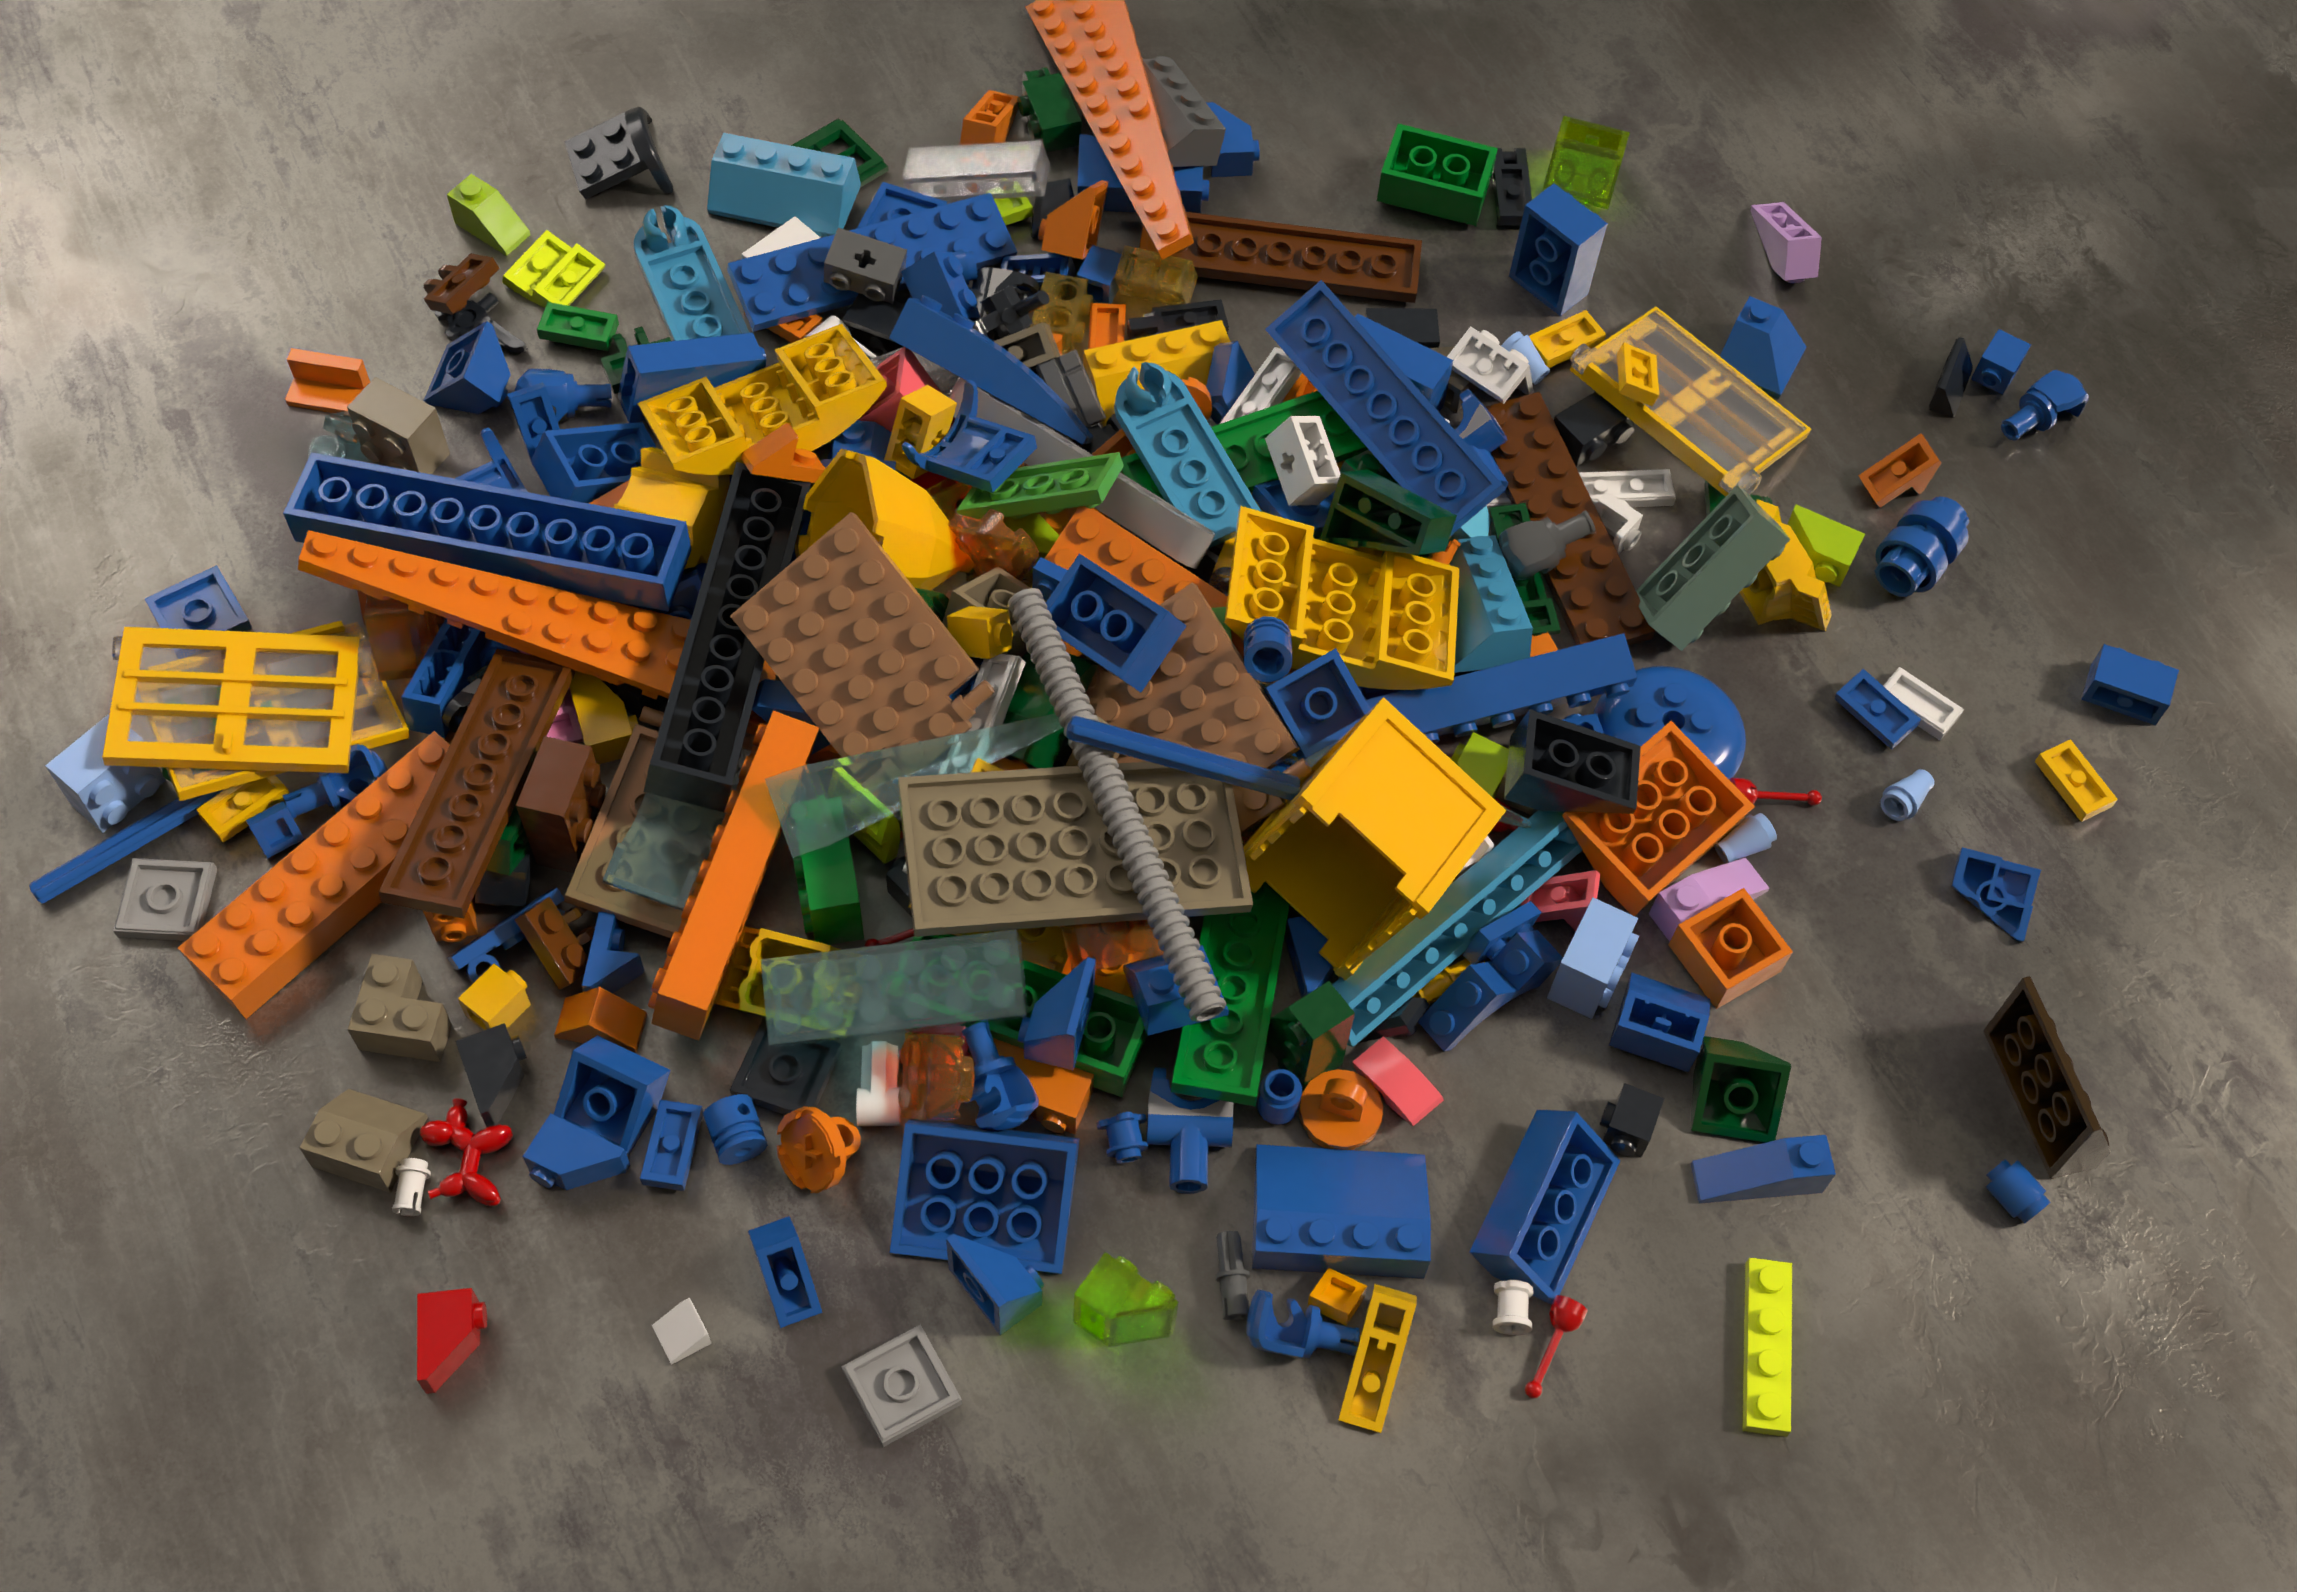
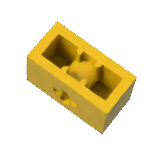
M929 385L902 397L884 460L896 461L897 470L912 479L928 472L911 463L902 449V444L904 442L910 443L918 453H924L934 448L949 432L957 402Z

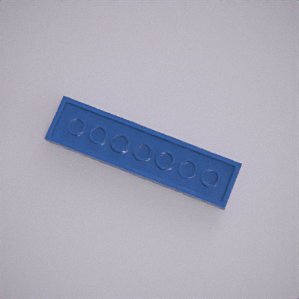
M991 192L849 230L907 249L906 268L934 251L956 252L961 249L964 252L972 251L977 269L1001 263L1005 256L1017 255L1016 247ZM835 234L728 263V274L753 332L853 303L858 295L857 292L839 290L824 282V262ZM903 277L897 292L908 289Z
M1322 280L1265 329L1401 487L1457 515L1451 535L1505 490L1499 479Z

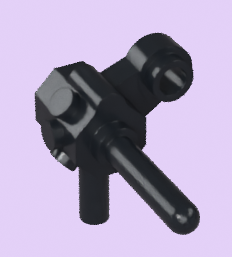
M1011 284L980 301L987 315L975 321L973 329L984 334L986 337H988L987 332L993 330L997 340L1027 329L1028 326L1033 324L1028 314L1048 304L1049 295L1041 290L1020 300Z

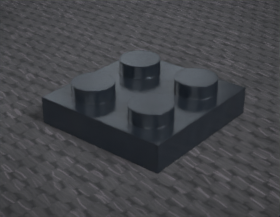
M763 1017L730 1088L731 1096L737 1094L748 1095L752 1098L753 1104L784 1115L804 1106L817 1108L841 1054V1043Z

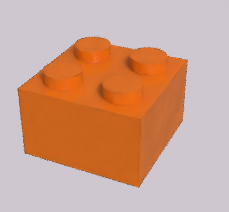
M1745 888L1678 924L1668 944L1707 998H1710V1002L1716 1009L1782 972L1793 953Z

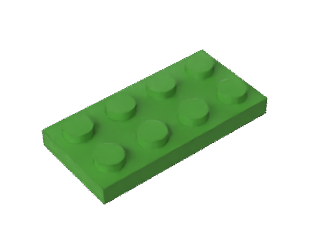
M1116 452L1018 467L993 493L972 486L958 507L957 513L961 524L970 522L986 524L997 518L1011 517L1012 519H1021L1032 513L1039 512L1056 514L1066 508L1086 506L1091 509L1103 503L1124 465L1120 453Z

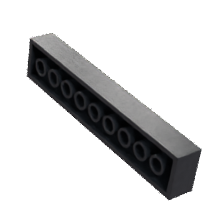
M736 462L650 761L643 792L724 813L765 661L730 615L790 565L804 512L805 497L811 485L810 482L751 474L745 464Z

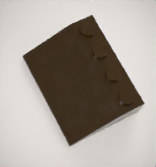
M2024 977L1983 1032L2051 1180L2095 1169L2111 1151L2107 1134L2100 1127L2091 1107L2090 1098L2086 1091L2083 1090L2074 1071L2072 1059L2065 1052L2058 1037L2056 1025L2048 1015L2031 977Z

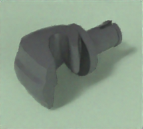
M1585 510L1581 514L1557 525L1554 522L1552 523L1548 517L1539 521H1526L1514 525L1501 532L1499 535V546L1513 577L1516 580H1526L1539 571H1542L1543 574L1551 571L1559 564V560L1566 557L1565 549L1567 544L1589 534H1594L1596 529L1589 513Z

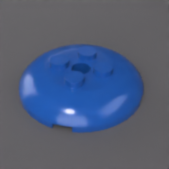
M1646 667L1635 670L1638 678L1634 685L1629 687L1630 692L1627 694L1607 698L1605 693L1599 698L1593 714L1597 713L1604 734L1642 746L1666 724L1672 721L1728 779L1733 778L1737 773L1746 747L1744 724L1739 711L1730 697L1709 679L1692 671L1677 667Z

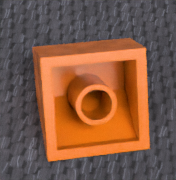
M1101 180L1091 185L1048 214L1047 219H1042L1038 239L1043 240L1041 250L1084 259L1092 245L1097 246L1109 181Z

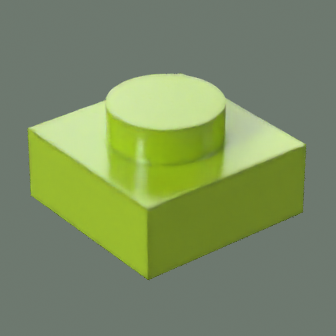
M1018 183L991 192L1005 225L1033 216V206Z

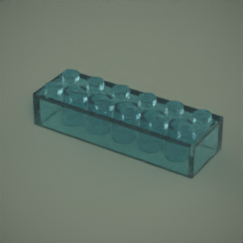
M1016 929L761 959L769 1045L775 1047L962 1026L980 1022L1022 1019L1023 1017L1029 1018L1020 933Z

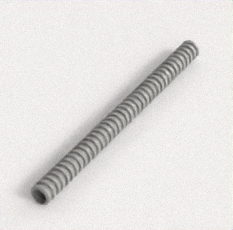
M1029 588L1017 592L1008 601V608L1012 612L1013 620L1017 623V629L1022 633L1021 638L1026 643V649L1031 654V660L1036 664L1035 669L1040 675L1041 683L1045 685L1046 694L1050 696L1049 701L1054 706V712L1059 717L1060 725L1064 728V735L1066 736L1067 725L1072 716L1100 722L1098 717L1094 715L1095 710L1090 705V699L1085 694V688L1080 683L1079 675L1075 673L1076 668L1070 662L1071 657L1066 652V646L1061 641V635L1057 631V626L1052 620L1050 611L1047 610V604L1043 600L1041 591L1036 588ZM1069 740V746L1074 749L1073 755L1079 760L1078 766L1081 771H1084L1083 778L1088 782L1089 791L1093 793L1092 798L1098 804L1097 809L1099 813L1103 815V823L1108 826L1107 832L1113 837L1112 843L1115 848H1119L1117 854L1123 860V868L1128 871L1127 877L1131 882H1134L1132 888L1135 893H1139L1137 899L1141 905H1144L1142 911L1146 916H1149L1147 922L1150 927L1154 928L1153 936L1156 939H1160L1158 947L1161 951H1164L1163 958L1166 962H1170L1168 969L1171 974H1175L1173 981L1177 986H1180L1178 990L1180 996L1185 997L1184 1006L1187 1009H1191L1189 1012L1190 1019L1201 1022L1219 1015L1227 1003L1224 998L1219 997L1221 990L1218 986L1214 985L1216 982L1214 975L1208 974L1211 968L1207 962H1203L1205 955L1201 950H1198L1200 943L1197 939H1193L1195 932L1191 927H1188L1190 921L1187 916L1183 915L1185 911L1183 906L1178 904L1179 897L1173 892L1174 886L1171 881H1168V872L1162 870L1164 863L1158 858L1159 852L1153 847L1154 841L1148 836V828L1146 825H1142L1144 819L1141 814H1138L1139 808L1133 802L1134 797L1128 791L1129 786L1127 782L1123 780V772L1118 769L1119 764L1114 759V752Z

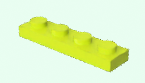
M1749 1257L1745 1263L1743 1431L1787 1437L1791 1433L1792 1263Z

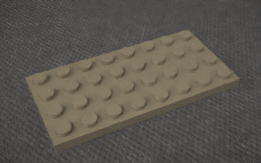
M1152 762L1118 763V769L1124 775L1123 780L1129 786L1128 791L1134 797L1133 802L1139 808L1138 814H1141L1144 819L1142 825H1146L1148 828V836L1154 841L1153 847L1159 852L1158 858L1164 863L1162 870L1168 872V881H1171L1174 886L1173 892L1179 897L1178 904H1181L1185 910L1183 915L1189 917L1251 912L1253 901L1232 784ZM1079 766L898 777V794L914 937L1148 920L1149 916H1146L1142 911L1144 905L1138 902L1137 896L1139 893H1135L1132 888L1134 882L1128 879V871L1123 868V860L1118 857L1117 850L1119 848H1115L1112 843L1113 837L1107 832L1108 826L1103 823V815L1097 809L1098 804L1094 802L1092 798L1093 793L1088 789V782L1083 778L1084 771H1081Z

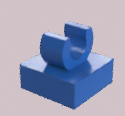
M283 801L246 820L267 859L304 840L301 831Z

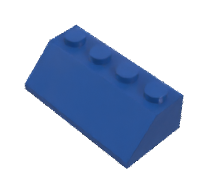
M1537 1110L1470 1249V1253L1492 1276L1502 1281L1518 1280L1527 1282L1533 1286L1532 1296L1552 1304L1555 1296L1560 1295L1621 1160L1576 1111Z

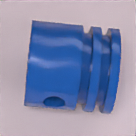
M1268 616L1257 618L1247 626L1244 632V666L1247 673H1250L1254 679L1261 682H1274L1286 676L1292 667L1291 632L1288 625L1281 619Z
M744 1094L728 1096L712 1103L705 1109L703 1116L720 1163L724 1165L742 1163L760 1155L767 1148V1140L750 1096Z

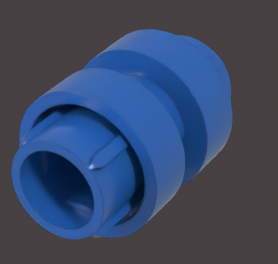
M1941 496L1914 503L1899 520L1897 527L1889 532L1876 549L1877 567L1874 571L1880 585L1888 592L1901 597L1910 596L1914 592L1920 593L1932 589L1945 573L1947 566L1957 558L1968 543L1969 535L1966 527L1969 524V518L1964 508L1956 501Z

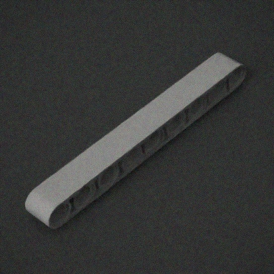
M961 377L958 378L949 396L950 399L957 402L954 418L958 415L963 398L964 384L967 382ZM977 387L978 418L1035 436L1037 449L1024 461L1027 465L1031 466L1093 456L1032 416ZM1119 473L1103 503L1094 507L1173 559L1194 569L1198 568L1215 536L1212 530L1122 473Z

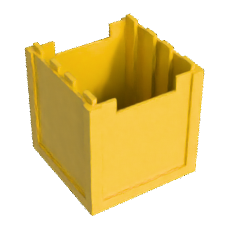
M1384 697L1311 766L1312 772L1300 779L1299 793L1292 800L1284 799L1286 804L1270 814L1243 845L1251 891L1255 894L1262 884L1266 882L1322 933L1328 941L1318 953L1334 967L1335 974L1338 977L1341 976L1344 980L1352 976L1368 956L1416 917L1421 920L1431 911L1506 812V809Z

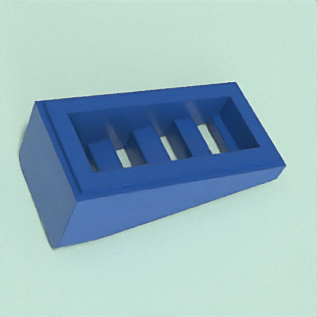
M1056 253L1003 257L1000 269L1011 271L1019 269L1020 273L1027 275L1029 270L1033 271L1031 277L1038 282L1039 291L1043 290L1049 295H1073L1076 267L1072 257ZM1017 286L1020 290L1031 291L1027 287Z

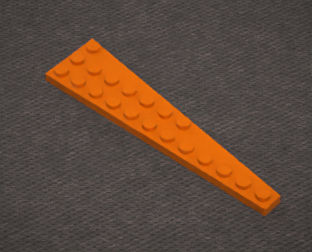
M1036 0L1027 5L1025 8L1161 259L1163 260L1193 244L1194 240L1175 180V173L1169 159L1167 145L1162 134V127L1125 0Z
M310 530L307 532L298 560V570L350 589L360 590L366 595L383 601L393 598L408 604V610L421 615H424L425 611L448 618L447 624L462 629L463 625L486 632L485 638L581 673L594 675L601 680L615 685L630 684L640 688L642 695L656 700L658 695L669 699L691 620ZM766 661L763 664L759 683L764 679L775 680L776 677L775 672ZM751 710L746 732L755 735L760 722L767 725L768 723Z

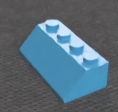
M723 133L711 161L707 205L708 214L778 228L795 216L818 236L827 237L834 235L838 227L844 229L861 186L855 158Z
M1475 536L1473 538L1458 539L1457 541L1461 545L1449 564L1459 568L1454 673L1483 670L1530 658L1533 627L1496 536Z

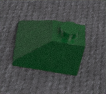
M1704 1036L1693 1074L1691 1131L1761 1142L1775 1141L1791 1064L1744 1042Z

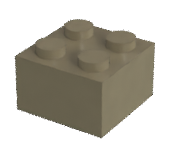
M374 377L347 406L353 423L352 428L356 432L361 445L360 450L366 458L374 463L380 461L389 467L433 474L450 455L436 408L377 377Z
M996 567L952 591L942 623L948 630L947 616L968 606L1009 610L1008 601L1017 592L1029 589L1030 587L1000 567ZM1009 610L1010 625L1013 629L1012 649L1002 654L1015 655L1022 658L1027 652L1026 643L1022 640V633L1017 629V623L1013 620L1012 612Z

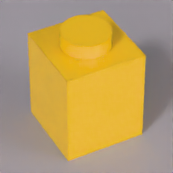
M968 606L947 616L948 631L969 657L991 659L1012 649L1013 629L1010 625L1009 610Z
M493 964L458 998L465 1016L483 1031L503 1023L508 1028L531 1005L525 991L528 987L526 982L515 971L510 969L506 973L496 964Z

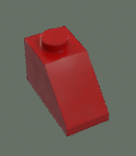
M472 1288L417 1294V1381L426 1394L435 1393L480 1345V1329L487 1328V1309L485 1302H479Z

